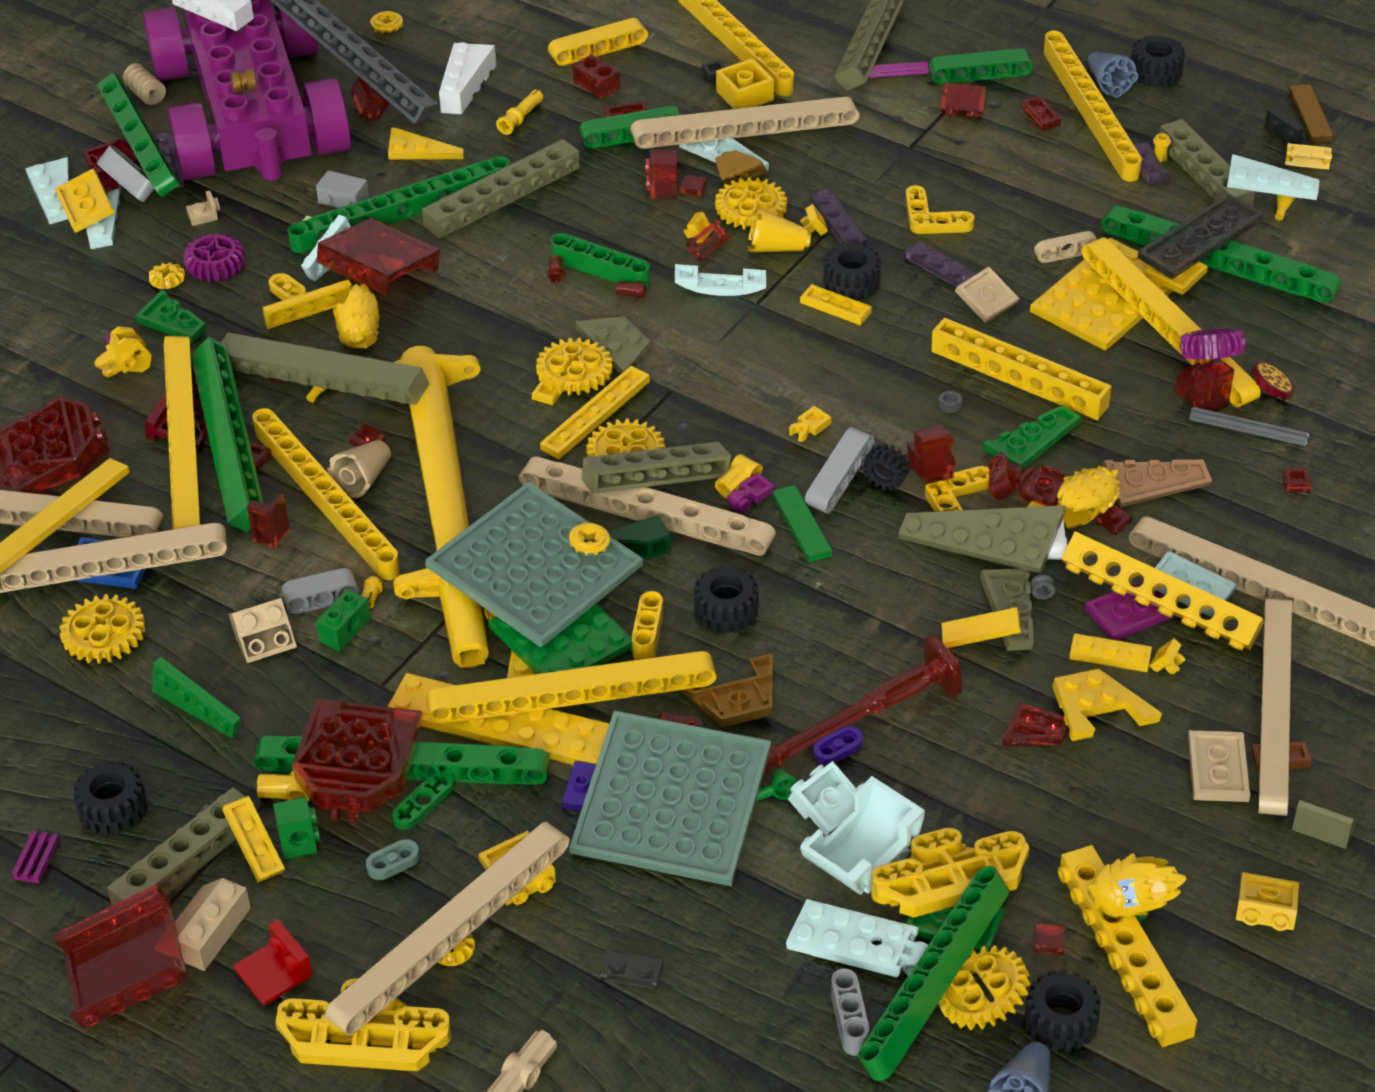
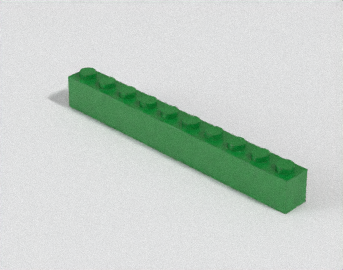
M208 337L190 355L226 512V519L232 527L248 532L266 516V511L227 346Z

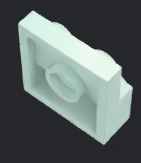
M833 761L826 767L821 764L810 773L811 778L806 782L801 779L790 788L792 794L788 798L806 820L810 817L825 836L831 834L837 828L839 822L855 810L854 792L856 788Z

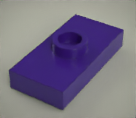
M574 762L562 801L563 809L582 810L596 764Z

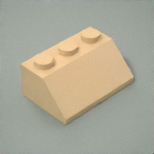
M223 878L203 885L156 946V951L205 971L251 909L247 888Z

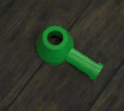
M785 769L775 770L771 775V784L759 789L756 801L772 795L778 799H788L792 794L790 788L798 782L797 779Z

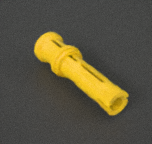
M535 89L518 106L508 109L506 115L500 117L496 122L498 130L505 135L511 134L515 126L522 124L524 116L543 100L542 92Z

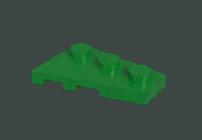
M161 290L135 315L138 324L171 336L189 337L190 343H194L206 331L205 322L191 311L180 307V303L175 299L171 300L164 290Z

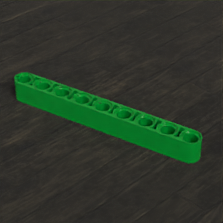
M984 867L975 874L860 1048L858 1059L873 1080H885L894 1072L1006 900L1009 888L995 867Z

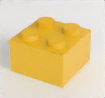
M751 58L716 70V92L733 109L756 107L774 100V79Z

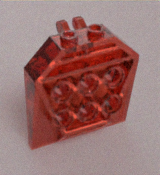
M60 396L0 429V490L34 494L84 476L100 456H106L110 452L106 432L102 431L101 427H98L101 425V421L97 411L92 412L88 403Z
M316 699L292 763L296 782L315 806L331 809L332 821L340 820L342 809L348 810V822L356 823L358 812L370 813L403 793L423 716L422 711Z

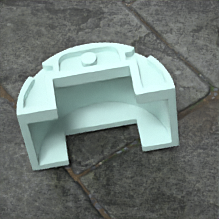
M873 776L856 788L854 792L855 810L848 817H844L830 835H826L823 838V832L818 829L812 836L806 837L800 847L802 855L807 860L860 895H862L863 891L867 894L871 893L872 871L876 867L906 859L911 851L907 847L911 844L912 836L916 837L919 835L925 813L924 809Z

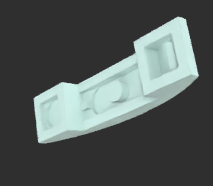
M675 264V283L702 294L716 296L745 295L766 288V270L743 269L742 276L698 273V266Z

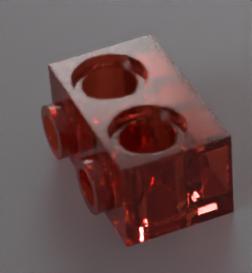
M590 54L573 64V82L599 98L604 99L620 89V71Z

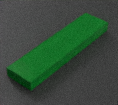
M796 485L773 490L772 498L808 563L832 557V549Z

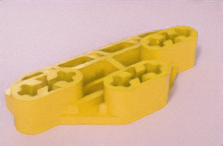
M944 828L921 834L912 839L911 857L909 859L881 865L872 871L871 897L875 902L883 905L890 904L891 907L900 905L899 913L918 917L954 907L975 874L987 866H993L998 870L1009 891L1015 890L1021 881L1024 863L1027 857H1029V845L1024 836L1015 831H1007L981 838L975 842L974 848L966 847V844L962 843L961 833L954 828Z
M358 978L347 980L341 987V993ZM397 997L352 1035H346L326 1019L325 1012L330 1004L326 1001L287 999L279 1004L276 1016L277 1030L289 1042L292 1054L300 1063L418 1071L430 1063L429 1053L436 1052V1048H443L452 1038L450 1019L446 1011L438 1008L408 1007Z

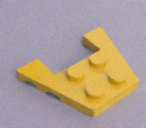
M1100 669L1054 678L1052 687L1059 707L1063 708L1065 714L1064 721L1066 726L1070 728L1069 736L1072 741L1093 737L1095 728L1086 717L1125 709L1139 726L1160 722L1162 713Z

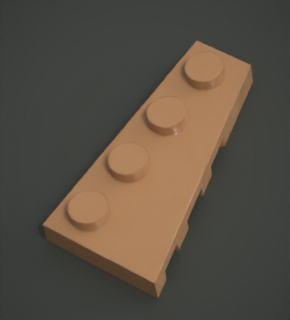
M1104 460L1102 466L1109 470H1118L1116 479L1120 481L1118 485L1120 487V494L1116 501L1119 508L1209 486L1212 482L1204 460H1172L1171 462H1159V460H1149L1148 462H1135V460L1113 462V460Z

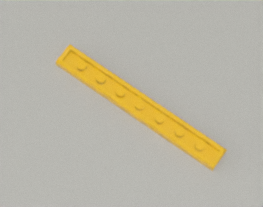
M109 458L0 542V574L129 474V467Z

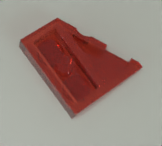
M1020 703L1003 737L1002 745L1006 747L1061 745L1069 730V726H1066L1064 716Z

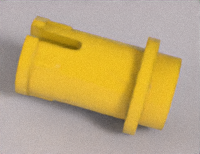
M1159 133L1153 139L1155 145L1153 160L1163 162V160H1167V150L1171 140L1167 134Z
M374 576L364 581V589L361 596L368 598L369 609L374 607L378 593L380 594L383 590L382 581Z

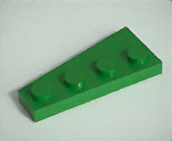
M1061 405L1038 416L1034 422L1020 424L1019 429L1011 433L1006 431L999 434V438L994 441L990 439L984 441L982 450L1021 472L1081 423V415Z
M159 657L153 663V693L231 738L240 732L241 717L162 657Z

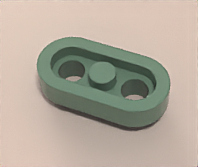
M404 839L372 853L366 860L368 875L375 880H384L414 866L420 857L418 845L412 840Z

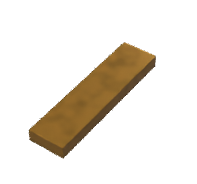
M1311 84L1290 86L1289 94L1310 142H1331L1333 139L1332 131Z

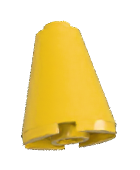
M756 208L755 211L759 214L758 216L753 215L748 239L752 240V246H748V252L803 251L805 247H809L811 234H808V229L767 210Z

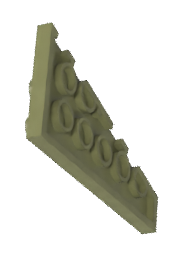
M1063 505L906 513L898 536L902 540L1042 574L1065 515L1066 507Z

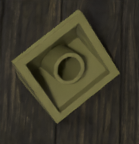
M1305 797L1298 802L1292 830L1346 849L1359 816Z

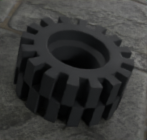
M878 444L872 448L863 462L862 469L865 470L864 475L865 477L870 476L868 481L870 483L872 481L876 482L874 485L876 487L882 485L884 490L887 487L889 490L898 489L910 472V461H906L908 458L906 454L901 455L902 450H894L895 446L891 445L888 448L887 444H883L882 447ZM882 464L888 466L891 470L887 469Z

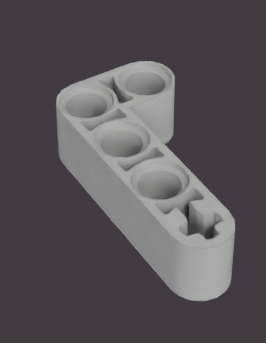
M849 427L808 489L805 496L806 505L826 514L833 510L860 466L864 465L863 462L872 448L876 447L873 435L854 427Z

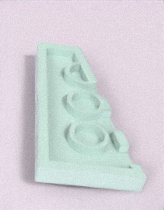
M727 137V139L679 145L680 148L715 163V158L721 156L722 153L737 150L761 160L767 171H769L768 162L733 138Z
M1232 154L1227 187L1317 200L1320 180Z
M68 157L25 168L28 179L49 224L67 220L68 217L55 188L70 181Z
M119 184L118 189L106 192L115 213L86 227L91 249L113 245L116 229L115 221L118 217L117 209L120 204L119 196L122 191L121 184Z

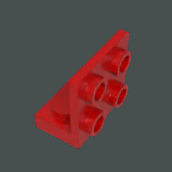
M279 920L268 925L271 936L268 938V945L234 964L235 972L262 1005L270 1003L313 977L309 956Z

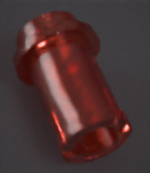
M557 255L550 258L549 270L547 271V277L553 283H559L565 278L563 258Z
M640 280L637 282L618 281L616 284V294L636 296L637 299H640V297H644L646 294V284Z

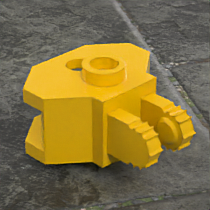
M118 326L111 331L110 342L105 346L107 351L95 360V366L100 370L102 369V374L109 378L120 371H123L124 374L128 371L144 372L150 368L152 355L145 348L146 344L133 328Z

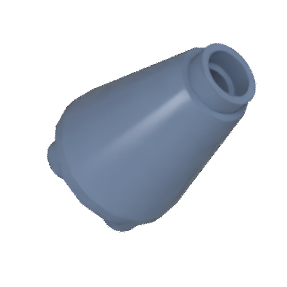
M1098 51L1091 53L1087 58L1088 67L1099 89L1108 96L1120 97L1138 79L1136 66L1127 56Z
M1032 1042L1025 1046L992 1078L988 1092H1049L1051 1065L1049 1049L1039 1042Z

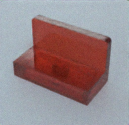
M278 494L270 505L251 500L247 505L253 542L275 549L289 532L290 526L285 496L282 494Z

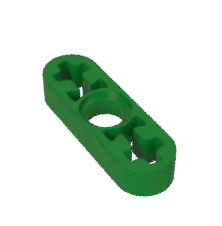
M441 770L440 774L434 772L393 810L394 825L401 830L413 828L453 791V775L445 770ZM444 778H446L447 785L440 784L437 787V782L443 783ZM421 797H428L431 799V801L425 805H420L416 802ZM410 813V819H400L401 815L407 816Z

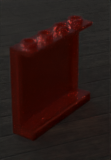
M369 218L318 242L317 263L356 282L365 284L367 287L386 296L389 295L390 281L419 267L431 272L439 268L440 249L373 218Z
M157 885L151 886L54 934L55 943L65 954L75 1010L70 1011L69 1015L83 1029L94 1026L98 1022L188 979L170 900Z

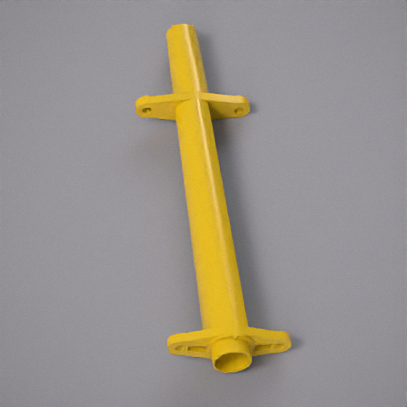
M415 346L406 350L400 360L394 363L421 367L429 382L416 405L409 404L434 539L438 551L469 527L447 386L476 377L480 372L479 360L472 355L436 354L429 347ZM428 568L399 575L395 578L393 587L395 595L399 598L440 597L452 658L459 668L485 664L489 651L481 605Z

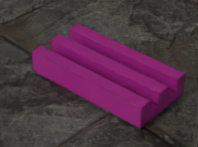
M32 830L12 871L13 879L40 884L60 842L59 835L53 834L50 837L46 832L38 835V831ZM48 844L34 875H31L34 866L37 865L44 845Z

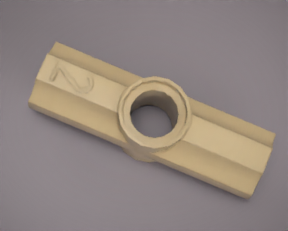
M543 1030L535 1031L518 1053L513 1052L507 1057L502 1066L500 1076L487 1092H522L524 1088L527 1090L531 1089L540 1075L541 1067L556 1050L557 1042L549 1033Z

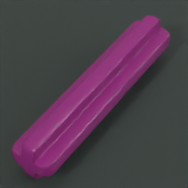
M928 62L874 65L868 78L928 74L929 65Z

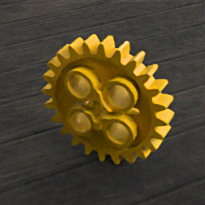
M750 177L747 178V181L739 178L738 183L732 180L731 186L724 184V189H719V194H716L715 209H717V215H720L721 220L726 219V224L734 223L735 228L739 225H742L744 230L747 226L751 227L753 215L758 216L759 214L755 211L757 207L782 218L783 213H786L787 197H785V192H781V187H775V182L768 184V179L760 182L759 177L755 181H752Z
M569 338L568 342L560 339L558 345L552 342L551 348L544 347V352H540L539 358L536 359L537 375H539V381L543 380L544 387L550 384L551 391L558 387L559 394L564 390L567 391L568 395H571L573 391L580 395L583 390L589 394L590 388L598 390V384L604 386L605 380H610V374H612L610 352H605V346L599 347L598 342L590 344V339H587L585 342H581V338H578L577 341Z
M616 419L615 425L607 422V428L599 426V432L593 431L592 437L588 438L586 447L587 457L661 449L665 448L664 438H661V432H655V426L648 428L647 422L639 425L638 419L633 423H630L629 419H626L624 423Z
M105 594L101 600L96 595L92 602L84 599L85 605L75 604L76 611L68 610L69 617L62 618L63 624L60 625V637L64 649L69 650L70 656L77 655L79 661L86 657L87 663H90L93 658L97 659L98 664L101 663L103 658L111 662L112 656L121 659L122 652L131 653L130 646L138 647L137 640H143L142 633L146 631L141 608H136L134 601L128 603L127 597L119 601L118 595L109 599L108 595Z
M994 945L990 952H988L985 946H982L978 954L972 950L970 957L967 958L938 1004L944 1016L948 1017L952 1024L956 1022L959 1028L967 1024L968 1028L972 1030L978 1024L982 1030L986 1022H990L994 1027L997 1018L1006 1021L1005 1013H1016L1013 1007L1015 1004L1023 1005L1020 996L1028 995L1025 987L1030 985V981L1027 978L1030 975L1021 957L1018 958L1014 951L1009 953L1006 947L999 951L997 946ZM973 973H977L982 983L993 997V1002H989L983 990L972 976Z

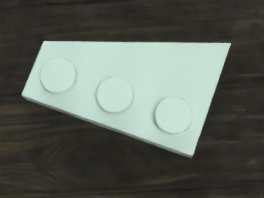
M338 215L335 221L330 224L324 236L318 240L309 256L304 259L301 267L308 279L313 281L319 279L332 267L333 261L336 258L342 259L347 254L346 250L350 246L356 247L359 244L346 217Z

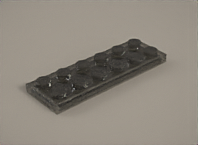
M1228 193L1138 251V259L1167 277L1174 279L1263 220V213Z

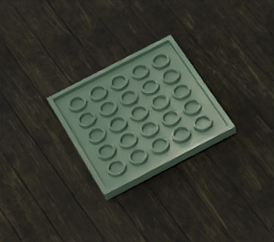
M528 481L428 557L425 567L542 648L638 570L643 564V558L612 537H610V543L606 551L599 552L597 556L592 553H588L587 556H585L584 552L576 553L575 547H570V531L579 524L589 522ZM594 538L590 540L585 539V543L589 541L594 542Z
M614 711L571 840L570 853L732 886L770 754L771 741Z

